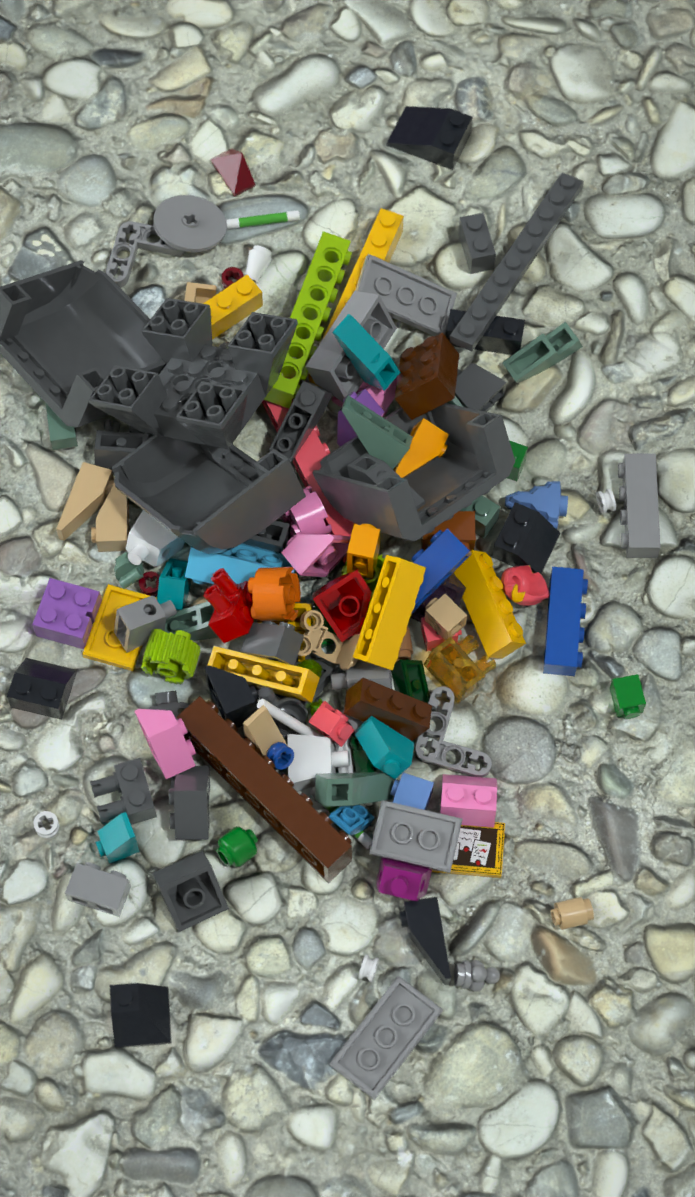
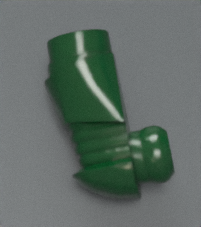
M353 736L350 746L354 751L352 755L356 773L375 772L376 767L371 763L357 737Z

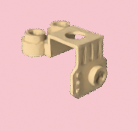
M309 610L304 612L300 618V625L305 630L302 641L303 647L299 650L298 656H307L313 653L335 665H340L342 670H348L350 667H353L358 659L353 658V654L360 634L353 635L350 640L341 642L337 635L329 632L328 628L323 626L324 618L319 611ZM309 616L313 619L311 626L306 622ZM327 638L332 639L335 643V649L331 654L324 653L321 648L323 641Z

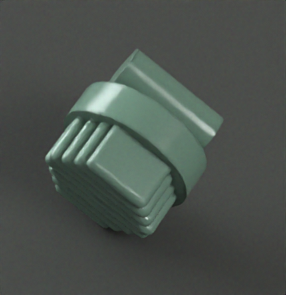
M127 552L115 559V576L123 589L138 582L143 577V563L140 565L132 564L128 559Z

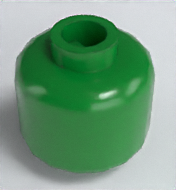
M236 826L219 838L216 852L225 865L228 867L232 865L238 868L257 854L256 843L258 839L250 829L244 830Z

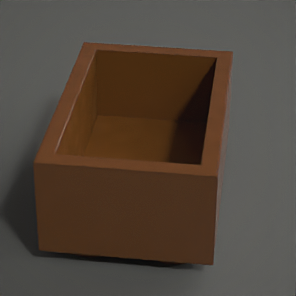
M444 333L435 337L431 336L414 348H407L400 356L399 371L401 373L397 377L394 399L411 420L455 399L459 353Z

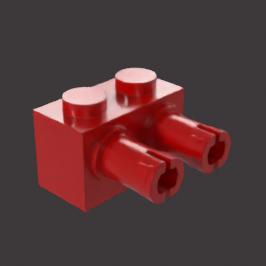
M221 568L212 575L211 580L215 585L209 587L203 597L215 609L208 625L221 641L226 643L249 633L254 621L251 616L253 596L249 593L248 581L236 584L226 570Z

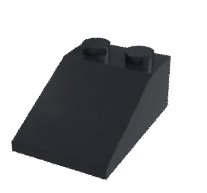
M405 106L387 141V146L453 170L471 135L473 117L451 108Z

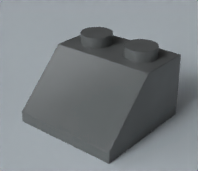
M203 850L152 873L178 932L229 909L213 868Z

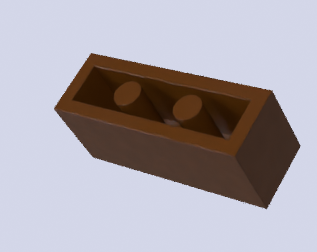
M362 678L346 691L344 714L363 722L370 716H373L413 741L430 728L432 705Z

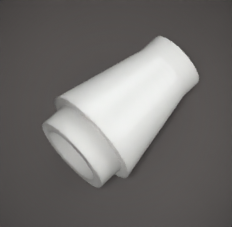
M258 245L253 246V249L249 250L245 274H248L255 284H258L260 277L272 261V252Z

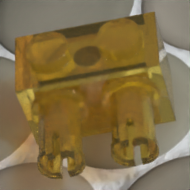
M467 635L459 643H456L452 637L448 638L431 651L423 664L442 686L448 687L453 691L455 701L458 704L477 691L486 677L485 674L496 668L494 659L487 662L491 658L487 657V654L475 663L468 656L479 647L476 640L470 643L474 638L472 635Z

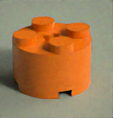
M293 567L259 568L255 576L249 578L248 590L253 596V604L251 606V616L253 619H259L260 621H294L299 610H294L295 602H300V583L297 573L291 572L294 570Z

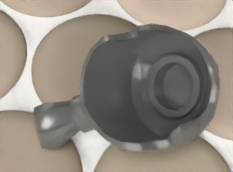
M263 687L259 690V699H265L307 725L308 711L299 699L294 697L278 699L274 691L268 687ZM273 718L284 740H288L287 734L301 735Z

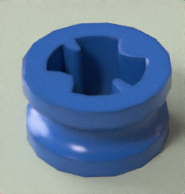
M276 742L269 748L267 757L274 763L277 769L282 770L289 767L293 762L294 751L283 742Z

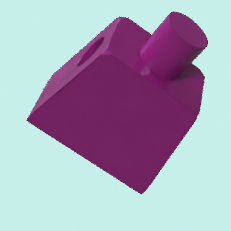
M381 858L376 879L378 892L418 901L427 894L432 869Z

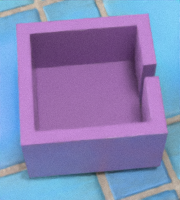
M49 578L32 624L36 636L84 649L102 602L100 591Z

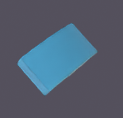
M360 804L341 806L329 816L348 835H355L363 831L375 819Z

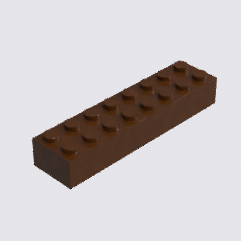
M199 696L176 717V720L182 719L188 733L183 735L185 741L190 739L195 751L329 884L352 862L351 839L343 831L337 832L331 826L333 824L331 819L322 811L318 813L312 807L313 802L305 793L299 794L293 788L294 783L287 775H280L274 770V763L266 755L261 757L255 751L257 749L255 744L248 737L242 738L237 733V727L230 719L224 720L218 714L219 710L210 700L206 702Z

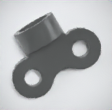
M175 690L155 693L157 706H151L148 709L172 711L176 718L179 715L178 709H186L189 704L185 702L178 703Z

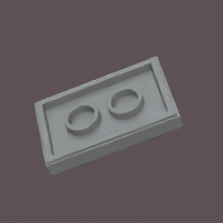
M382 800L369 855L450 873L462 818Z

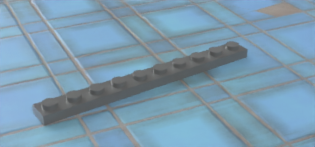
M563 172L560 174L451 333L450 343L471 352L474 350L582 190L583 180Z

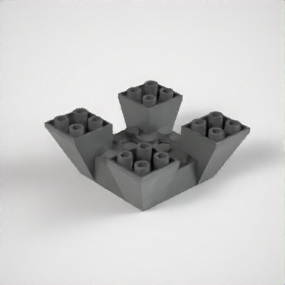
M166 298L142 330L143 336L165 361L166 366L158 374L115 365L90 397L89 403L143 433L229 449L278 380L298 324L297 319L252 312L229 343L228 349L212 346L211 308L209 305Z

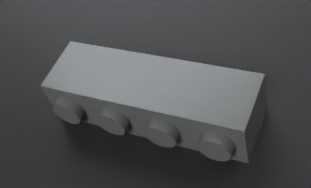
M625 453L623 462L618 463V478H623V486L619 487V501L624 502V509L620 510V524L625 525V533L621 534V548L626 549V558H657L661 547L656 454Z

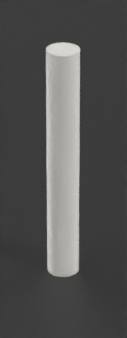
M265 699L259 700L257 704L258 709L264 705L273 718L299 734L323 737L320 733Z

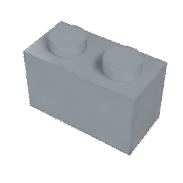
M85 862V865L76 863L65 891L68 901L120 917L131 888L129 879H126L127 876L117 871H111V873L101 871L98 865L90 862Z

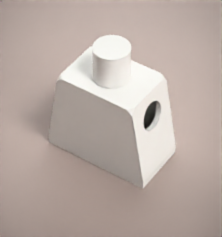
M143 510L128 535L126 550L129 552L128 559L134 565H140L145 561L152 566H159L182 550L185 541Z
M287 734L288 747L294 751L293 762L288 767V777L294 783L293 788L296 791L315 787L316 774L336 773L335 767L350 766L349 750L335 751L331 738Z

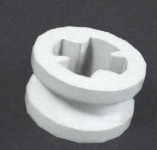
M606 489L605 493L601 491L596 493L597 503L602 514L607 513L608 509L611 511L616 510V502L611 489Z
M44 811L35 817L33 824L36 833L40 837L52 838L57 834L59 822L55 814ZM45 819L48 822H54V824H50L51 829L46 830L44 827L39 828L40 825L43 826L42 821Z
M365 954L358 978L366 977L369 982H372L379 958L370 959L369 955Z

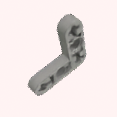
M128 221L119 227L106 273L121 288L129 281L138 249L173 256L184 255L186 251L178 250L168 244L164 245L165 242L161 238L156 243L148 242L147 238L150 235H158L154 226ZM130 231H134V234H131L130 236V243H127L126 234H129ZM122 250L130 252V256L126 259L118 258L117 254ZM118 266H120L121 275L115 279L113 275L117 274Z
M444 686L437 687L433 690L428 704L432 705V708L437 711L439 700L435 699L436 696L441 697L442 693L447 694V699L450 702H445L442 708V712H447V715L445 716L440 712H431V718H439L443 722V727L437 732L428 729L418 737L416 744L417 757L420 761L469 776L485 777L489 774L492 764L490 757L486 753L443 741L454 707L455 696L450 688ZM424 734L434 737L432 749L435 750V753H429L428 756H424L423 750L420 749L421 747H426L428 743V737H423ZM456 750L461 754V760L458 764L447 762L446 755L449 751ZM466 754H470L469 760L477 762L479 758L484 759L483 763L487 767L476 771L475 765L468 763L467 769L463 768Z

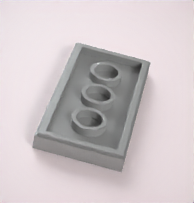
M370 254L365 257L355 291L380 295L392 318L433 336L441 333L445 335L450 309H453L457 293Z
M398 976L329 1065L371 1099L375 1100L441 1015L443 1009Z

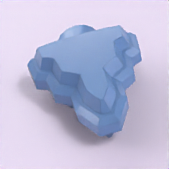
M547 481L545 486H534L529 492L517 491L505 497V507L512 509L516 502L533 509L545 517L556 529H558L559 516L566 517L568 496L561 495L560 481Z

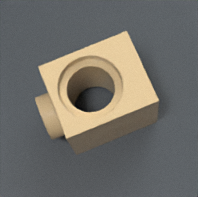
M446 594L442 595L439 599L435 597L425 608V621L446 642L466 625L467 614Z

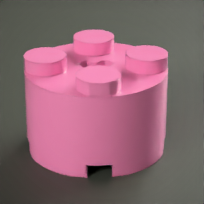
M311 486L303 488L306 497L280 517L282 522L290 524V538L298 534L328 535L332 532L331 524L325 525L324 519L328 515L319 496L315 491L310 493Z

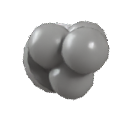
M463 960L462 963H456L454 967V983L456 986H461L462 989H471L477 992L483 989L485 981L489 984H495L500 979L498 969L494 967L485 969L483 963L479 960H472L471 962Z

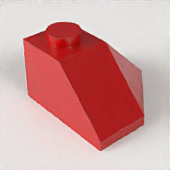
M358 569L333 579L313 592L312 599L340 641L343 642L362 630L372 591Z

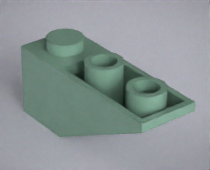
M384 772L316 774L315 801L324 806H353L391 800L393 778Z

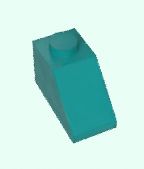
M169 558L159 577L157 596L159 604L171 600L176 611L183 610L188 599L192 579L185 577L188 561Z
M370 716L355 731V736L373 766L393 779L399 777L412 765L414 742L373 716Z
M126 812L121 813L97 831L100 840L96 841L98 851L101 857H107L109 864L140 852Z

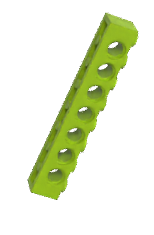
M324 231L322 232L290 316L292 319H297L298 322L279 378L264 400L290 408L300 388V379L306 380L308 370L305 367L307 360L313 356L317 349L313 344L315 340L320 342L324 327L320 325L322 321L327 323L332 309L328 307L329 302L333 304L339 290L335 288L336 283L341 285L345 274L342 266H348L352 252L348 251L350 240Z

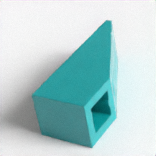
M348 314L332 332L365 383L385 391L401 373L391 356L352 315Z

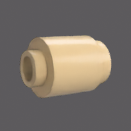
M582 897L556 902L554 905L555 909H551L553 923L555 926L559 925L561 930L588 924V921L594 919L593 908L589 898L582 899Z

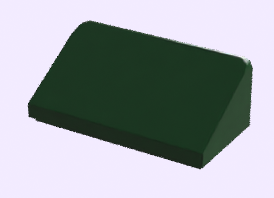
M399 660L396 662L393 670H391L395 690L429 703L430 694L422 660Z

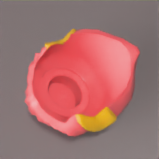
M530 565L510 567L502 573L503 592L514 603L521 606H529L541 603L549 598V588L544 577L539 572L533 573Z

